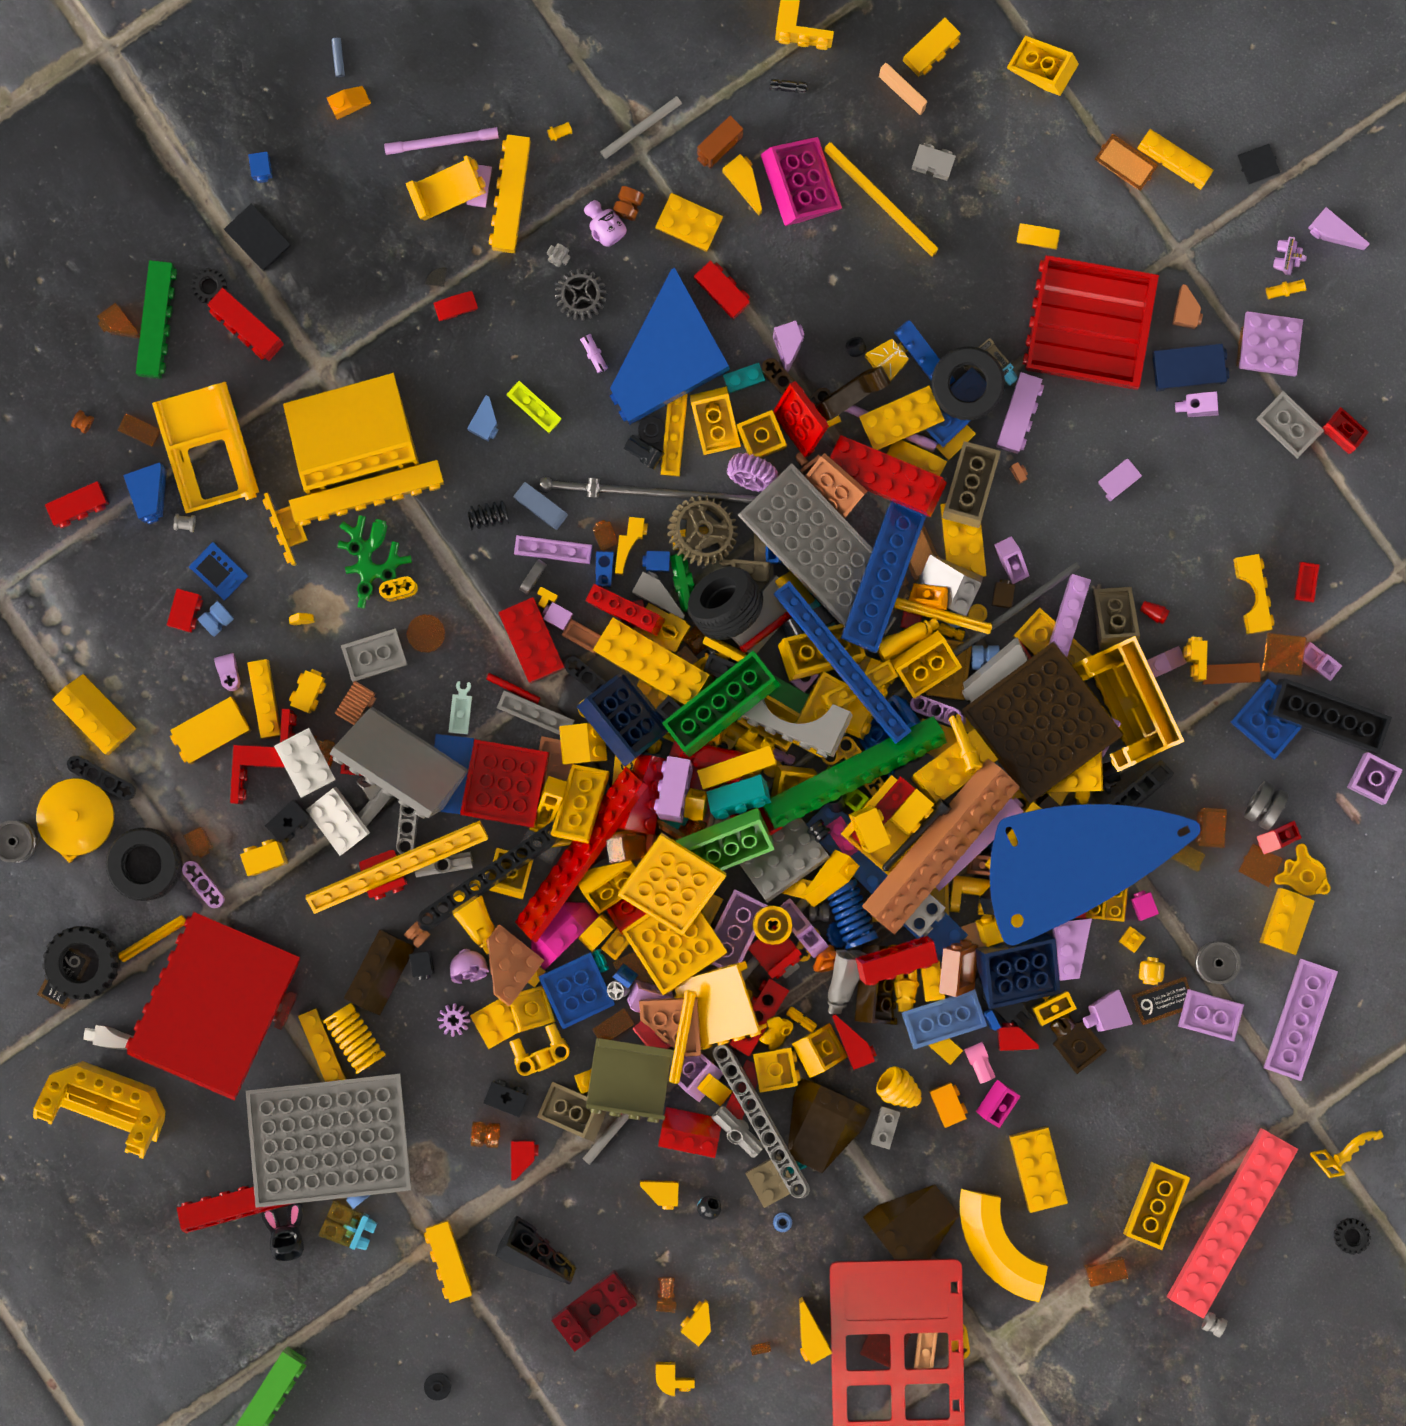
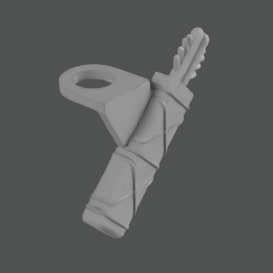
M360 777L357 779V784L363 789L370 801L357 815L363 824L367 826L391 797L384 794L382 788L378 785L372 786L369 783H363L362 781H365L366 778Z

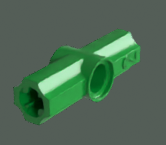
M683 553L679 556L674 554L670 556L674 574V586L676 593H678L681 611L688 612L689 597L695 588L693 577L689 570L687 559L683 561L685 555Z

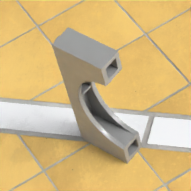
M762 699L738 718V720L744 718L748 720V724L758 728V725L765 727L766 732L772 735L776 733L783 735L782 739L791 743L795 740L800 743L799 746L807 750L813 748L817 750V754L827 758L828 755L834 757L853 715L850 711L832 704L825 715L813 722L803 724L790 723L772 714L765 703V699Z

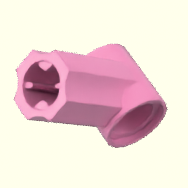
M982 1042L964 1049L980 1084L995 1078L993 1069L988 1061L987 1051Z

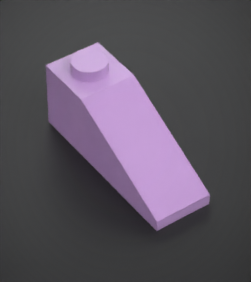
M1327 207L1308 227L1311 230L1310 233L1315 238H1321L1324 241L1361 250L1366 249L1370 244Z

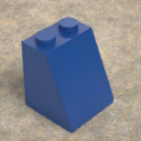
M160 462L123 475L138 519L148 524L158 522V518L163 517L167 469Z

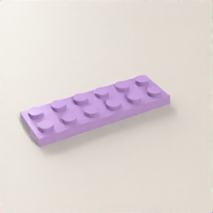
M1303 959L1299 960L1264 1069L1299 1081L1302 1080L1338 971Z

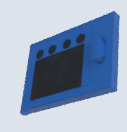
M212 542L189 566V569H192L224 601L248 577L238 565L215 545V542Z

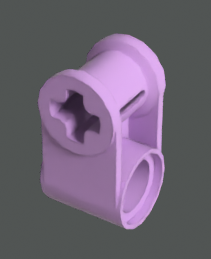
M234 653L214 658L222 686L228 691L238 690L241 681ZM229 678L235 680L234 682H232L233 686L227 684V682H229Z

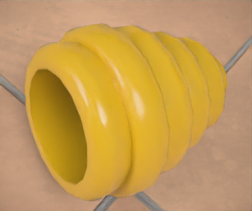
M892 1066L879 1078L876 1091L884 1102L907 1108L916 1107L920 1104L922 1100L921 1090L918 1088L917 1083L914 1082V1078L905 1069Z

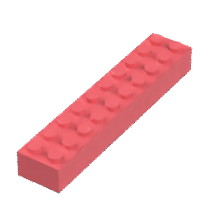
M1262 1128L1259 1130L1167 1295L1170 1300L1204 1319L1298 1151L1296 1147Z

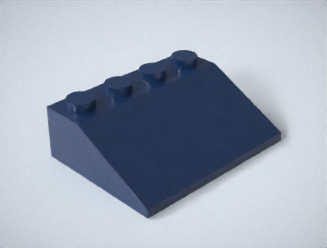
M622 670L577 706L579 711L624 766H627L668 733V730L662 724L665 721L663 717L655 710V707L625 670Z
M1043 933L1017 945H1008L1002 942L990 947L975 948L977 968L989 1009L1061 994L1056 939L1049 934Z

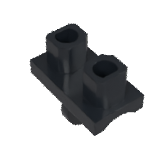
M1111 761L1102 765L1103 791L1105 790L1107 795L1111 794L1110 788L1116 786V782L1121 781L1120 771L1117 772Z

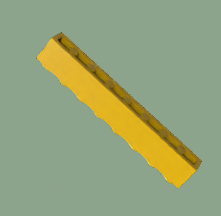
M438 460L291 499L289 503L295 524L306 526L311 524V520L318 519V521H324L329 519L330 515H346L348 510L352 509L361 511L367 508L366 505L374 504V506L385 504V500H401L404 498L403 495L410 493L411 496L422 494V490L425 489L434 491L440 489V485H444Z

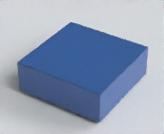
M623 963L613 978L626 988H629L638 974Z

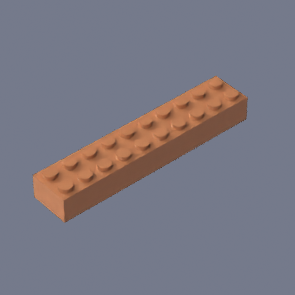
M990 759L983 763V767L971 777L949 803L952 809L946 815H940L862 905L867 912L894 935L1020 788L1001 767Z

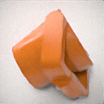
M828 945V948L815 957L816 962L813 966L815 972L820 973L833 970L836 956L834 946Z

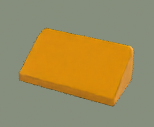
M914 583L909 601L947 610L948 588Z

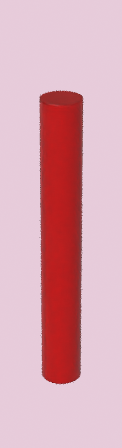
M491 673L486 678V680L537 705L541 699Z

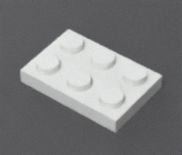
M310 728L274 746L301 798L336 780Z
M337 787L332 788L306 809L339 856L370 834Z

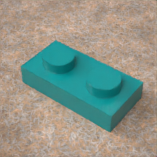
M759 363L723 375L729 394L765 382Z

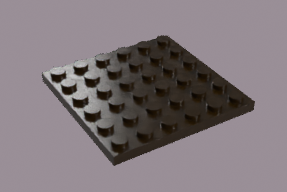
M1055 641L961 710L998 758L999 763L1008 775L1020 786L1019 790L1029 803H1032L1124 735Z

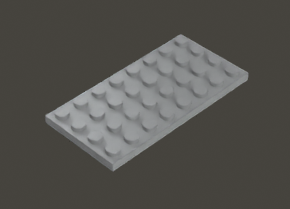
M791 463L738 516L835 619L845 626L873 548Z

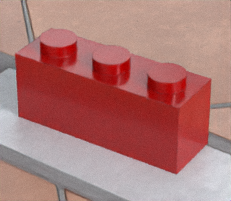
M710 260L694 275V280L734 320L750 305L748 300L750 297L743 289L740 291L735 286L737 283L732 277H726L722 273L724 270L717 262L713 263Z
M96 481L45 504V507L53 525L62 529L71 525L73 520L78 519L80 521L89 517L88 514L93 511L98 513L105 510L106 506L110 503L101 483Z

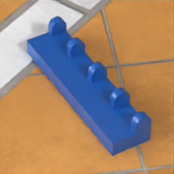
M908 320L895 330L894 333L932 382L933 371L940 359L913 323ZM951 376L950 384L955 381L953 376Z

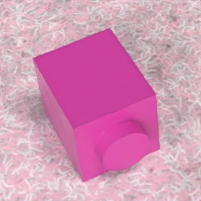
M1145 890L1135 893V897L1130 899L1139 921L1159 914L1151 892L1145 893Z

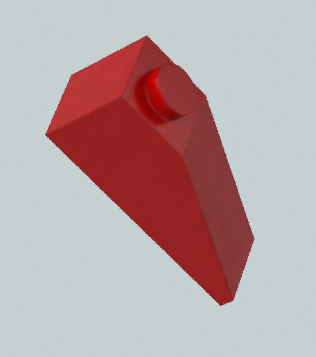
M831 1015L853 1070L875 1062L874 1057L877 1055L873 1045L869 1046L864 1039L837 1015Z

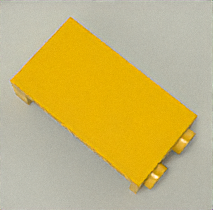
M466 155L464 156V161L418 182L410 181L405 183L420 219L428 220L486 193L484 189L486 184L482 176L479 177L477 172L479 167L475 159Z
M229 697L171 729L172 735H170V738L175 746L178 745L181 752L179 754L184 763L193 764L195 760L252 730L234 698Z

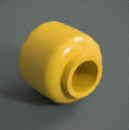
M1148 957L1147 961L1144 960L1140 963L1139 979L1143 980V984L1158 985V982H1162L1164 979L1165 965L1159 962V958Z

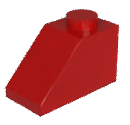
M1295 820L1257 836L1258 844L1263 854L1283 848L1302 838Z
M1002 1023V1027L998 1029V1049L1000 1051L1039 1049V1045L1022 1029L1014 1026V1023Z
M535 1140L511 1141V1181H515L535 1161V1156H539V1145H535Z

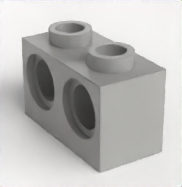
M929 894L904 924L919 937L922 935L926 937L933 929L931 927L932 923L935 920L939 922L946 914L944 912L946 907ZM930 903H934L937 906V911L933 915L929 914L926 910L927 905ZM916 918L924 920L923 928L917 929L914 927V920Z
M880 1106L870 1140L872 1145L890 1150L900 1111Z

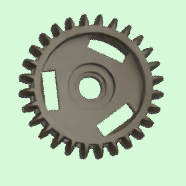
M699 495L696 501L693 497L689 499V502L684 500L682 505L679 504L676 507L677 510L672 512L673 516L669 518L671 523L667 526L671 531L668 532L667 536H673L669 543H675V546L672 548L673 550H680L677 556L682 553L685 555L683 561L690 558V564L696 560L697 566H700L702 561L707 566L710 560L712 565H714L717 560L721 562L723 556L726 558L729 552L733 550V546L736 544V540L733 538L738 536V533L733 531H736L738 526L732 525L736 519H730L733 512L727 513L728 506L722 508V501L716 504L715 498H713L710 502L708 501V496L702 501ZM708 510L714 513L722 522L719 523L705 511ZM681 519L687 520L685 537H682L680 533ZM699 526H707L709 529L708 534H701ZM717 543L720 548L710 553L702 552V549Z

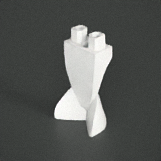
M98 1025L95 1026V1029L85 1028L84 1040L93 1041V1045L112 1049H127L125 1046L130 1037L133 1038V1036L114 1028Z

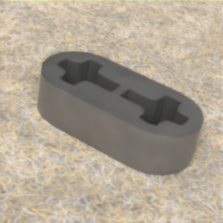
M538 559L519 590L528 595L547 564Z

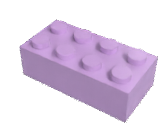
M734 889L714 929L728 953L712 963V965L720 968L742 962L755 936L752 925L754 916L761 908L768 905Z

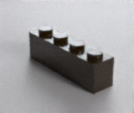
M862 944V952L866 954L889 948L887 946ZM859 979L855 1021L897 1025V1018H894L896 1001H893L892 990H895L892 979L881 980L875 985H866Z

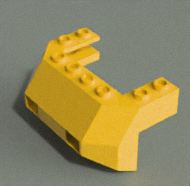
M1136 636L1073 664V667L1084 681L1091 677L1095 678L1096 686L1101 691L1104 703L1109 708L1112 718L1121 722L1119 729L1124 734L1121 739L1125 742L1126 747L1109 754L1112 765L1116 768L1117 772L1184 742Z
M84 1061L50 1074L33 1110L34 1119H42L52 1125L59 1108L63 1107L128 1131L130 1134L125 1143L127 1144L125 1152L136 1154L142 1159L151 1140L157 1142L165 1120V1109L154 1087Z

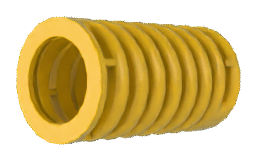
M350 1003L326 1018L323 1023L327 1025L329 1031L333 1030L331 1033L332 1037H337L335 1042L341 1043L339 1048L344 1050L343 1054L345 1056H348V1062H353L351 1066L355 1068L356 1074H358L386 1054L379 1048L380 1045L375 1043V1037L369 1038L372 1035L371 1031H366L368 1026L362 1025L364 1020L362 1018L358 1019L360 1014L355 1011L353 1003Z

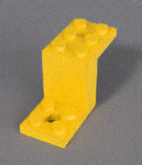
M780 0L775 40L781 44L797 43L800 47L812 45L820 50H827V48L832 47L834 31L796 26L800 0Z

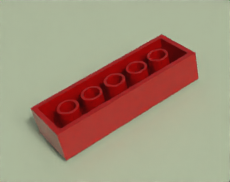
M840 435L830 456L836 464L867 491L928 517L932 516L947 484L941 476Z

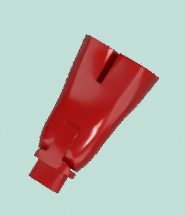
M706 744L691 757L681 750L680 757L691 760L692 765L701 770L744 755L747 752ZM743 776L725 783L732 784L742 781Z

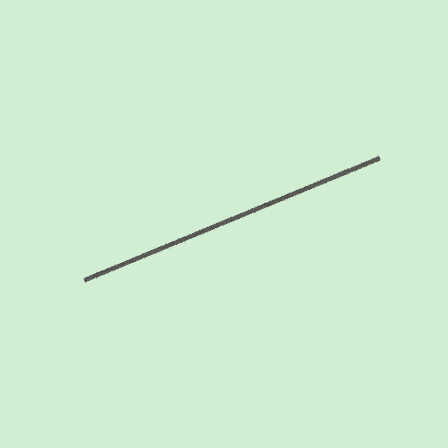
M1075 562L992 621L991 632L1080 569L1078 563ZM978 631L952 650L955 656H958L987 634ZM903 685L885 699L888 701L893 695L900 697L908 690ZM809 752L790 766L802 767L815 758L816 755ZM774 778L767 782L768 791L773 787Z

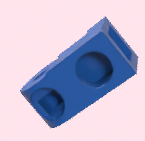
M596 551V585L600 587H611L614 552Z

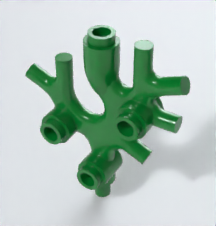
M359 515L356 527H352L344 521L341 523L340 528L351 536V540L349 542L339 540L337 548L348 550L351 555L358 556V562L352 566H346L345 571L346 574L358 573L360 575L361 582L357 586V597L359 598L357 607L365 609L366 601L374 593L373 581L376 578H381L384 582L396 579V568L403 564L412 563L411 555L399 557L397 554L399 543L392 541L387 561L381 565L373 563L371 555L380 547L385 539L388 527L386 525L387 521L376 519L372 524L369 539L363 540L362 533L366 517ZM359 546V550L354 552L353 547ZM391 572L392 577L387 579L386 574ZM364 587H369L367 593H363Z

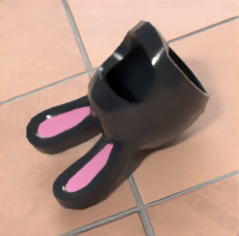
M301 1203L288 1205L287 1225L280 1226L274 1209L261 1213L262 1220L271 1233V1254L277 1261L295 1260L301 1257L304 1244L299 1231L303 1216V1206Z

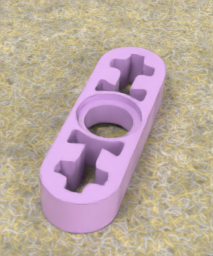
M186 862L182 867L183 875L209 907L220 908L225 901L224 895L197 862ZM188 865H195L194 871L197 875L200 872L202 873V876L198 877L195 882L192 879L196 877L192 873H187L189 870ZM201 879H205L209 883L206 890H201L198 887V882ZM212 887L214 888V891H212L211 893L214 896L220 897L218 899V905L216 903H211L212 897L209 894L207 896L204 895L205 893H208L212 889Z

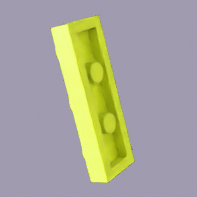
M520 381L506 394L548 433L562 420Z

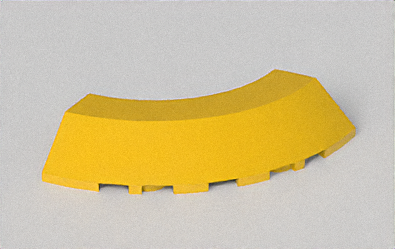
M961 1189L960 1217L962 1230L968 1247L977 1263L988 1276L1004 1289L1022 1298L1039 1302L1045 1285L1048 1266L1045 1263L1037 1262L1023 1255L1010 1242L1001 1221V1197Z

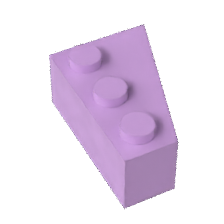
M1092 918L1070 920L1052 929L1053 937L1056 939L1060 981L1080 978Z

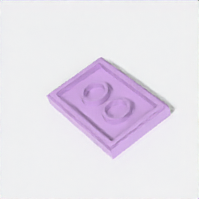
M1188 989L1178 1027L1234 1042L1244 1004Z

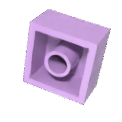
M1369 752L1364 753L1347 788L1381 805L1386 804L1402 773V769Z

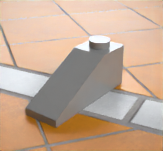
M650 571L647 574L642 572L632 594L668 613L684 619L685 615L660 580L657 579L658 576Z

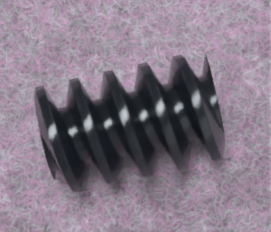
M502 500L499 507L495 502H493L492 508L489 507L488 503H485V508L482 509L479 504L476 511L473 506H470L468 517L471 530H473L474 524L478 529H481L482 523L485 528H488L489 522H491L492 526H496L497 520L500 525H503L504 519L509 524L507 508Z

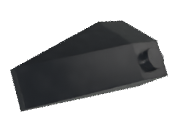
M516 1216L502 1237L495 1256L510 1265L570 1285L576 1267L561 1252H556L549 1245L550 1242L546 1238L543 1239L536 1232L537 1229L532 1224Z

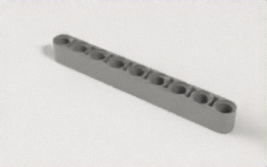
M717 1046L713 1051L714 1059L788 1191L795 1198H805L810 1192V1187L735 1053L728 1046ZM722 1049L727 1050V1057L725 1059H721L719 1056ZM734 1065L737 1068V1073L731 1076L729 1068ZM744 1082L746 1084V1091L740 1093L738 1086ZM751 1099H754L756 1102L753 1110L748 1108V1102ZM760 1116H763L766 1120L762 1127L757 1124V1119ZM769 1133H773L775 1136V1141L772 1144L767 1142V1135ZM779 1150H782L785 1154L784 1159L781 1161L776 1158V1153ZM788 1167L794 1169V1175L791 1178L786 1176V1169ZM798 1184L804 1187V1192L801 1195H798L795 1191Z

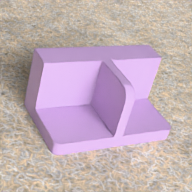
M1126 459L1103 477L1098 484L1107 493L1106 498L1111 502L1142 475L1130 460Z

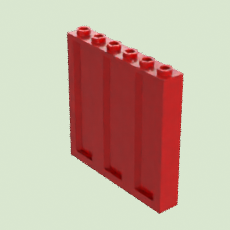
M1046 255L1044 260H1040L1038 271L1042 273L1041 279L1036 281L1035 290H1038V296L1033 299L1032 309H1035L1034 316L1030 317L1029 327L1032 328L1031 335H1027L1026 346H1029L1028 354L1024 353L1022 362L1025 365V370L1138 390L1141 382L1159 275Z

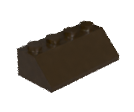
M380 929L344 999L363 1009L381 1015L410 959L409 954L413 953L415 946Z

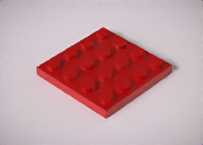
M474 739L460 815L535 828L537 808L542 795L550 753Z

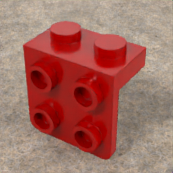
M389 850L365 859L359 863L361 871L396 857V852ZM402 876L371 889L367 893L369 898H375L376 901L386 897L385 893L393 891L394 894L404 890L403 886L408 884L405 876Z
M789 937L784 942L776 945L766 944L757 939L749 946V951L772 979L775 976L777 979L786 973L785 968L790 964L794 966L801 960L799 956L802 953Z

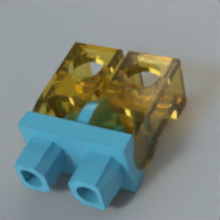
M334 1199L318 1236L354 1250L355 1248L366 1250L370 1239L361 1236L363 1229L374 1233L378 1223L370 1219V1215L352 1209Z

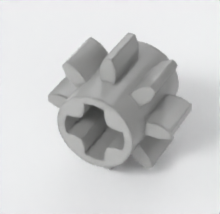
M559 243L555 247L551 245L547 251L548 261L557 267H560L562 263L567 265L570 260L568 255L569 249Z

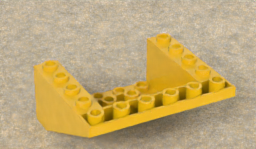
M394 373L283 404L302 486L308 495L327 490V485L394 466H399L402 470L419 465Z

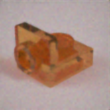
M602 520L595 523V527L592 530L601 551L618 545V540L610 521Z

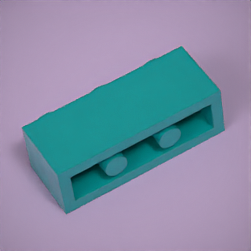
M762 775L706 792L710 812L716 820L726 819L730 815L744 813L749 809L765 806V804L771 803L767 782Z

